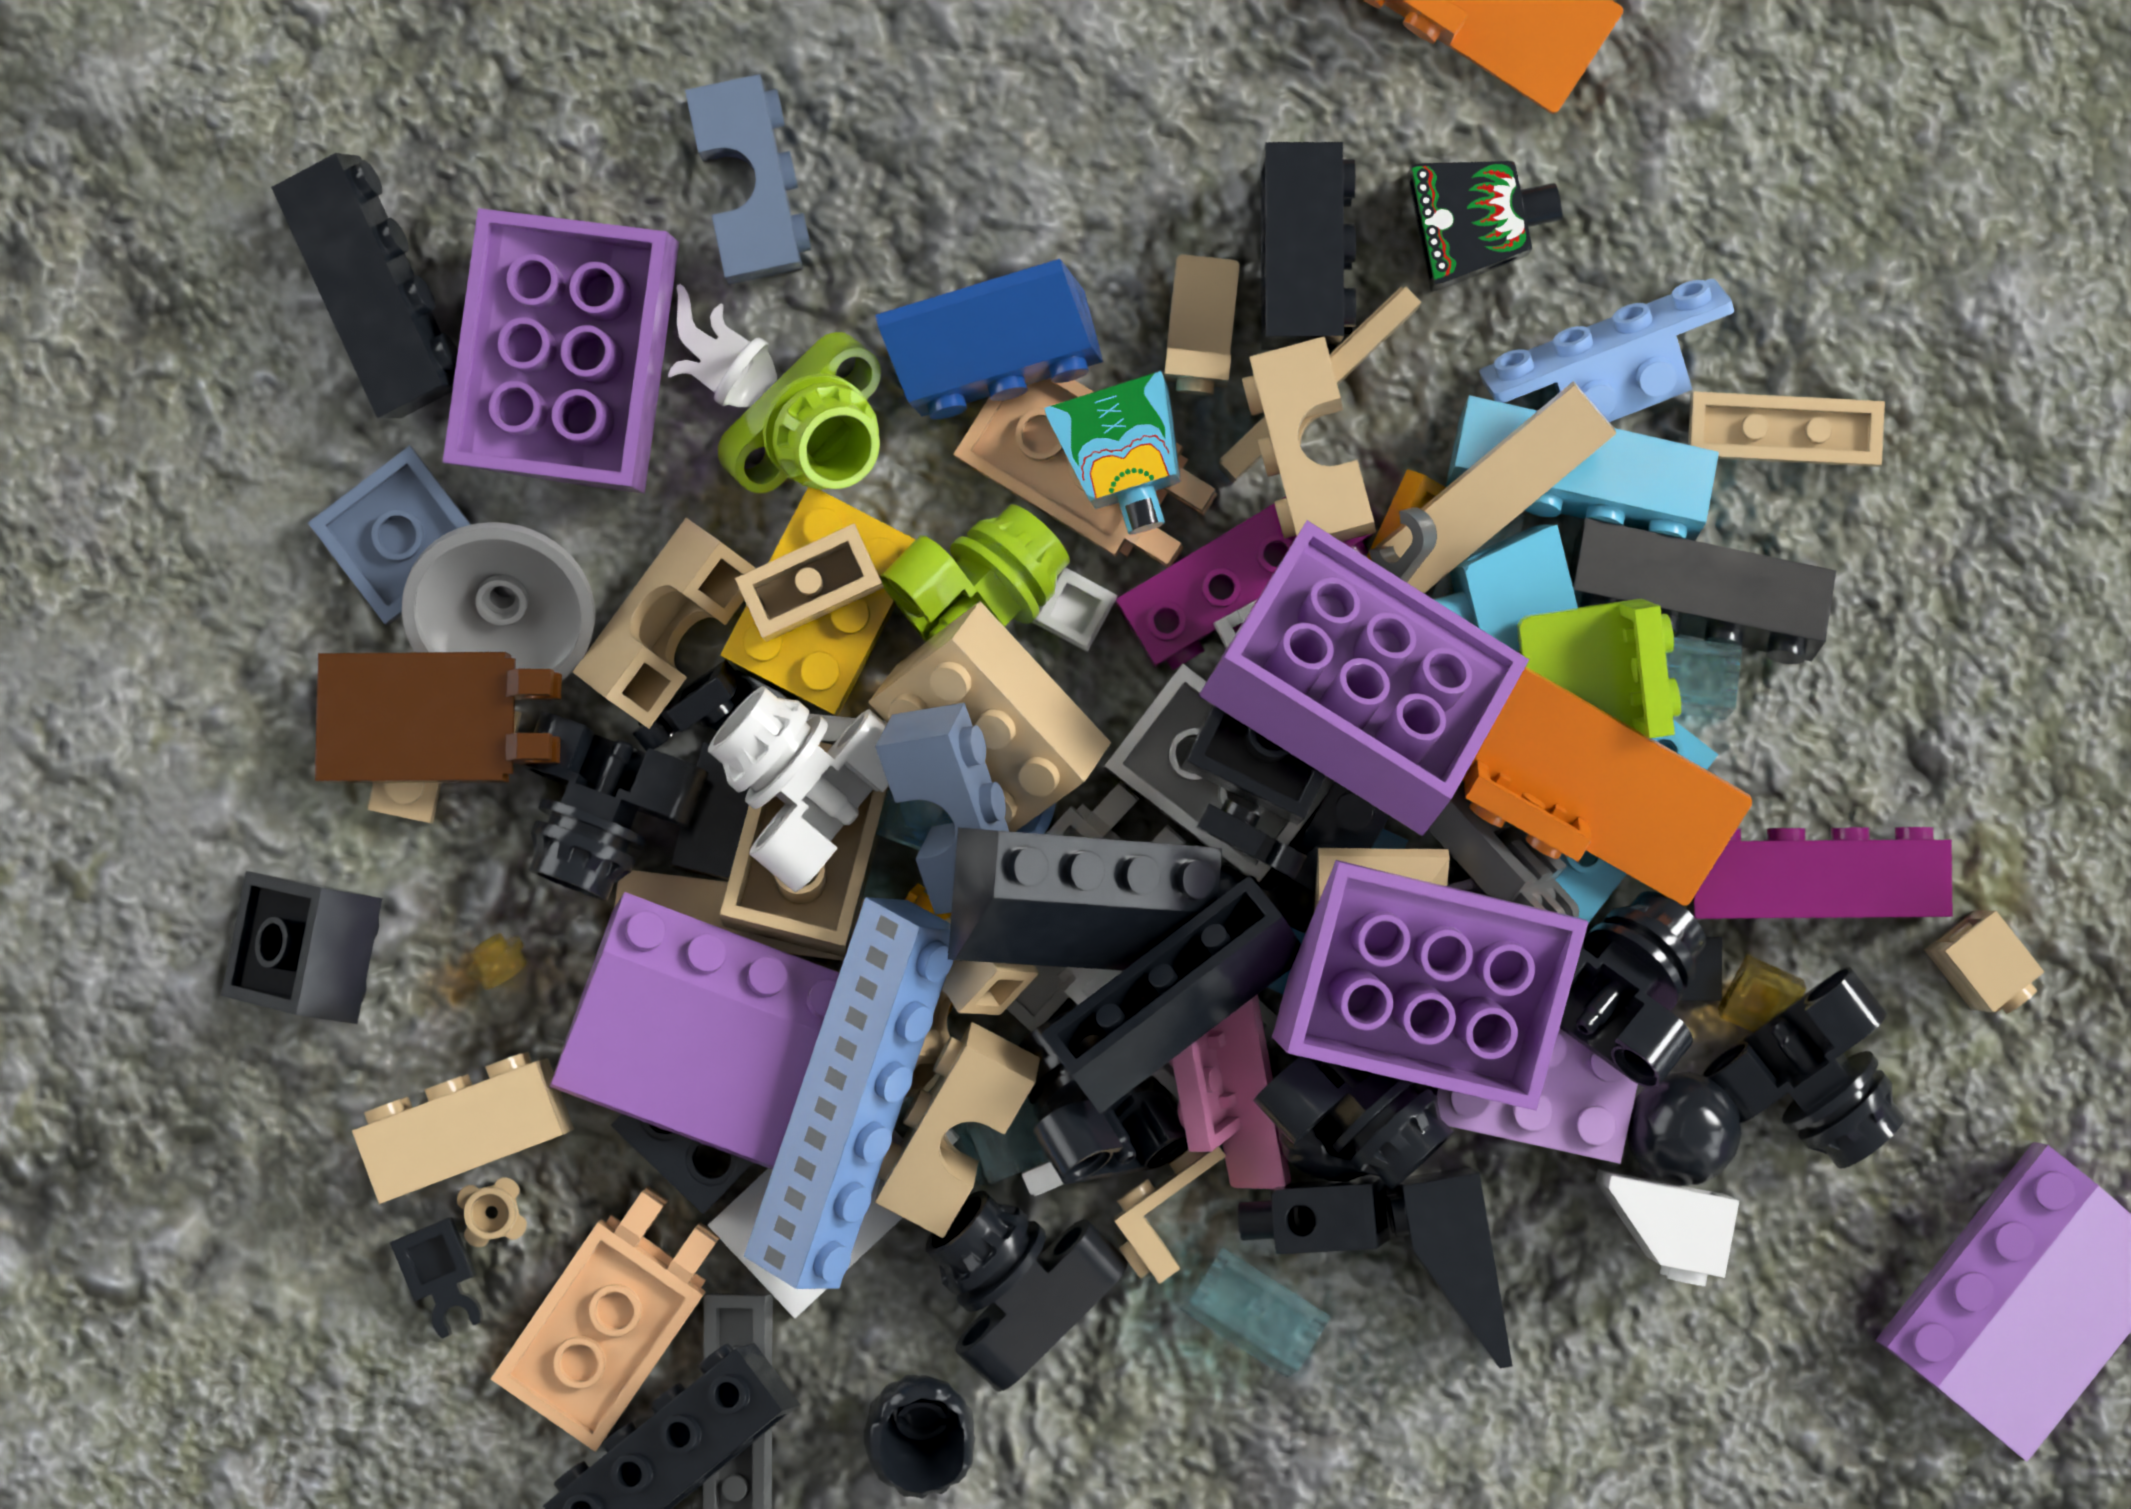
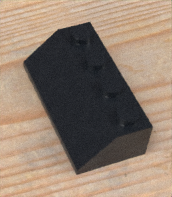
M958 827L948 959L1124 971L1218 899L1222 848Z

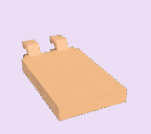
M1049 378L1027 385L1028 391L1013 399L992 401L990 397L988 398L953 454L955 458L1117 557L1119 552L1128 557L1133 547L1167 568L1175 563L1183 550L1181 542L1158 528L1138 534H1128L1119 503L1098 509L1093 507L1046 416L1044 408L1093 393L1092 390L1075 380L1054 383ZM1176 443L1181 482L1157 490L1156 494L1159 504L1161 505L1167 493H1169L1178 501L1204 516L1217 496L1216 489L1183 469L1188 459L1181 455L1184 449Z
M648 1186L640 1193L622 1221L611 1215L607 1222L602 1219L597 1222L491 1377V1380L595 1452L706 1293L701 1288L706 1279L696 1272L720 1239L711 1229L700 1222L676 1256L672 1257L643 1237L668 1202L666 1198Z

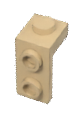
M1185 254L1179 255L1176 259L1164 369L1166 381L1176 382V392L1211 396L1214 395V387H1227L1240 268L1239 262L1236 260Z
M1220 1146L1212 1152H1190L1188 1149L1169 1163L1175 1172L1172 1176L1155 1188L1149 1179H1146L1117 1200L1123 1211L1114 1217V1221L1128 1239L1119 1249L1141 1279L1151 1272L1160 1284L1180 1270L1178 1262L1144 1215L1226 1157Z

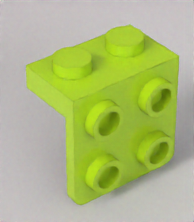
M1641 598L1531 614L1519 620L1517 625L1520 654L1529 659L1526 665L1527 668L1638 730L1648 738L1675 735L1673 717H1678L1681 714V697L1675 678L1668 677L1666 653H1671L1674 649V635L1671 620L1668 614H1661V607Z

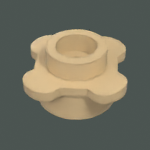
M502 1177L494 1185L483 1188L467 1185L458 1193L457 1204L464 1210V1219L467 1225L464 1237L470 1245L483 1247L490 1239L504 1236L508 1239L516 1240L525 1233L527 1221L519 1214L516 1201L520 1188L513 1179ZM489 1206L496 1207L498 1210L497 1217L489 1218L486 1215V1209Z

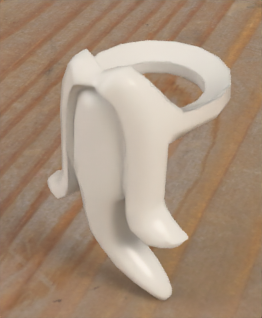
M681 284L677 285V328L679 338L700 359V363L690 360L678 361L670 368L668 377L690 374L715 393L714 400L721 406L751 407L777 381L776 370L768 353L769 343L759 337L750 342L728 328L723 320L722 303L715 307L710 315L711 327L718 338L714 339L698 329L693 321L687 290Z

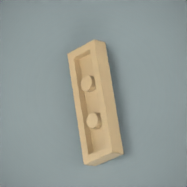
M1693 391L1690 394L1688 445L1718 451V459L1879 467L1882 465L1885 401Z

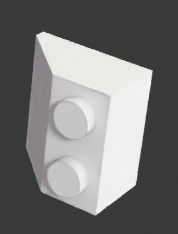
M1598 1169L1596 1183L1645 1256L1661 1265L1660 1274L1666 1275L1671 1280L1706 1286L1708 1275L1725 1278L1739 1200L1723 1193L1687 1186H1675L1661 1181Z

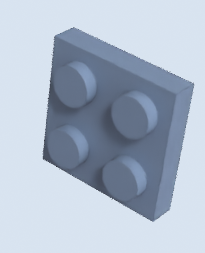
M410 445L308 522L385 625L391 624L402 615L403 590L410 570L420 554L446 533L471 525Z

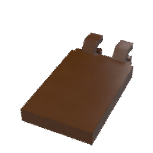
M507 652L318 653L315 781L320 783H509V774H513V763H560V737L552 736L550 733H514L515 700H560L562 674L554 672L553 669H516V659L511 658V654Z

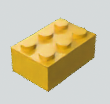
M808 487L769 562L849 525L855 524L880 577L916 539L819 489ZM882 588L767 642L762 638L746 605L720 656L831 715L839 716L896 603L886 590Z

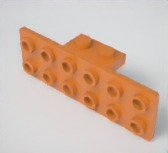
M1363 0L1379 9L1383 4L1404 17L1403 25L1421 39L1432 44L1438 39L1550 114H1556L1623 14L1622 6L1613 0Z
M1527 667L1523 670L1462 779L1464 781L1465 798L1472 801L1469 808L1488 823L1497 827H1503L1507 821L1528 833L1525 839L1532 847L1554 859H1559L1563 853L1579 862L1584 852L1588 851L1683 906L1690 904L1753 803L1748 793L1652 738L1644 736L1638 730Z

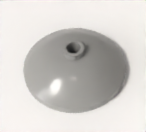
M488 522L471 524L448 532L435 540L420 554L410 570L403 590L402 620L406 636L414 652H507L511 654V658L516 659V669H553L554 672L562 674L563 681L573 672L588 650L595 624V605L592 590L584 572L574 558L559 544L547 536L523 526ZM497 586L508 587L514 592V595L502 597L495 592L494 588Z

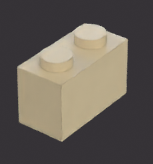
M855 524L849 525L735 578L756 626L766 642L884 588Z
M1972 911L1924 949L1971 1010L1996 1013L2003 1009L2006 1014L2012 1012L2037 992L2032 982L2044 973V970L1997 911Z

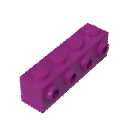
M1275 503L1115 600L1116 606L1154 668L1167 661L1172 671H1174L1182 664H1186L1205 652L1200 640L1217 631L1213 624L1214 622L1258 599L1297 537L1296 535L1284 539ZM1373 534L1343 541V543L1364 556L1369 551L1363 541L1372 537ZM1242 623L1233 627L1235 633H1237Z
M1869 827L1831 828V840H1805V828H1767V841H1741V828H1737L1694 898L1687 905V910L1695 919L1953 917L1952 839L1934 840V827H1895V840H1870Z

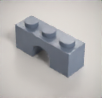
M760 74L685 90L696 145L702 161L734 157L746 162L755 172V188L749 200L735 210L712 215L726 281L731 285L803 269L800 253L810 251L811 244L804 213L792 215L787 191L797 189L798 183L791 152L778 153L773 129L785 126L778 90L765 91Z
M965 702L892 714L875 746L895 803L912 800L930 801L942 807L953 821L950 824L932 826L915 859L935 915L952 911L958 827L1009 831L1005 820L1006 803L1003 790L999 783L992 782L985 763V739L981 729L977 725H972Z

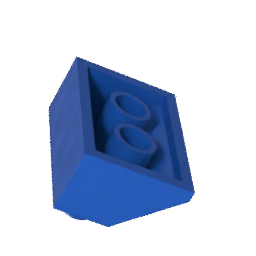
M1061 259L875 315L878 328L908 403L922 417L929 415L931 419H945L959 415L967 409L966 403L989 396L992 401H1004L1019 397L1028 391L1027 385L1049 378L1054 383L1073 381L1085 376L1089 372V366L1103 362L1085 291Z

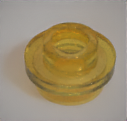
M501 933L487 938L470 951L469 955L473 962L465 970L471 981L479 980L485 990L504 983L527 964L528 961L521 952L524 943L519 936L505 940Z

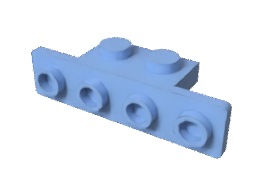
M1715 279L1688 281L1677 286L1670 295L1647 304L1634 303L1618 309L1611 318L1588 327L1576 326L1559 332L1550 342L1529 350L1518 349L1506 352L1499 356L1493 364L1481 368L1479 373L1483 384L1494 401L1502 403L1551 384L1555 385L1556 392L1559 394L1574 381L1608 422L1693 390L1676 335L1730 315L1734 312L1731 298Z

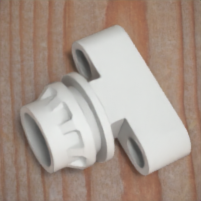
M762 686L751 693L724 722L712 739L708 752L723 764L727 782L738 793L749 788L745 802L753 809L762 807L775 795L785 803L756 839L749 854L792 891L797 892L811 881L836 851L837 847L830 841L843 825H850L859 815L857 808L872 790L884 792L889 784L875 748L887 724L868 709L861 713L846 728L826 753L818 745L826 733L828 722L820 715H816L805 722L809 714L808 708L798 700L777 698L767 688Z

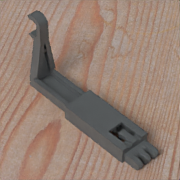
M1416 507L1399 511L1400 524L1406 525L1411 530L1413 536L1411 545L1402 557L1396 554L1394 546H1380L1369 550L1373 562L1406 583L1429 556L1437 542V530L1432 518L1425 511ZM1462 780L1450 802L1429 827L1428 830L1445 849H1449L1451 856L1488 896L1578 918L1579 907L1577 903L1556 881V878L1567 865L1560 858L1554 859L1536 850L1525 839L1528 833L1507 821L1503 827H1497L1477 816L1469 808L1472 801L1465 798L1464 781Z

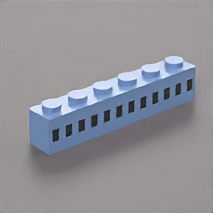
M865 897L744 1253L745 1258L795 1289L840 1288L843 1276L850 1265L851 1253L864 1215L869 1209L871 1194L883 1159L890 1148L892 1133L905 1095L911 1087L912 1075L925 1037L932 1026L933 1014L942 987L953 965L954 960L948 959L951 923L908 900Z

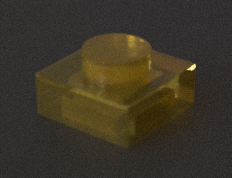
M1746 954L1718 1006L1720 1018L1753 1032L1803 996L1807 988L1804 979Z

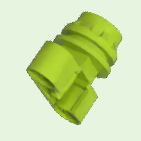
M833 332L821 337L723 434L718 445V458L722 467L745 489L754 493L770 492L779 487L788 477L803 486L819 490L842 489L861 481L876 463L880 448L876 414L867 401L877 389L881 379V367L876 356L855 338L846 333ZM855 357V366L851 373L845 378L836 376L839 365L846 359ZM765 447V454L761 462L753 468L744 469L748 455L755 449Z
M1011 504L997 518L979 520L967 532L968 537H958L950 546L952 557L935 541L920 535L880 576V580L886 592L925 642L979 601L984 604L1004 627L1012 619L1024 624H1030L1039 615L1038 606L1043 607L1055 595L1057 576L1070 563L1069 555L1062 543L1036 516L1020 506Z

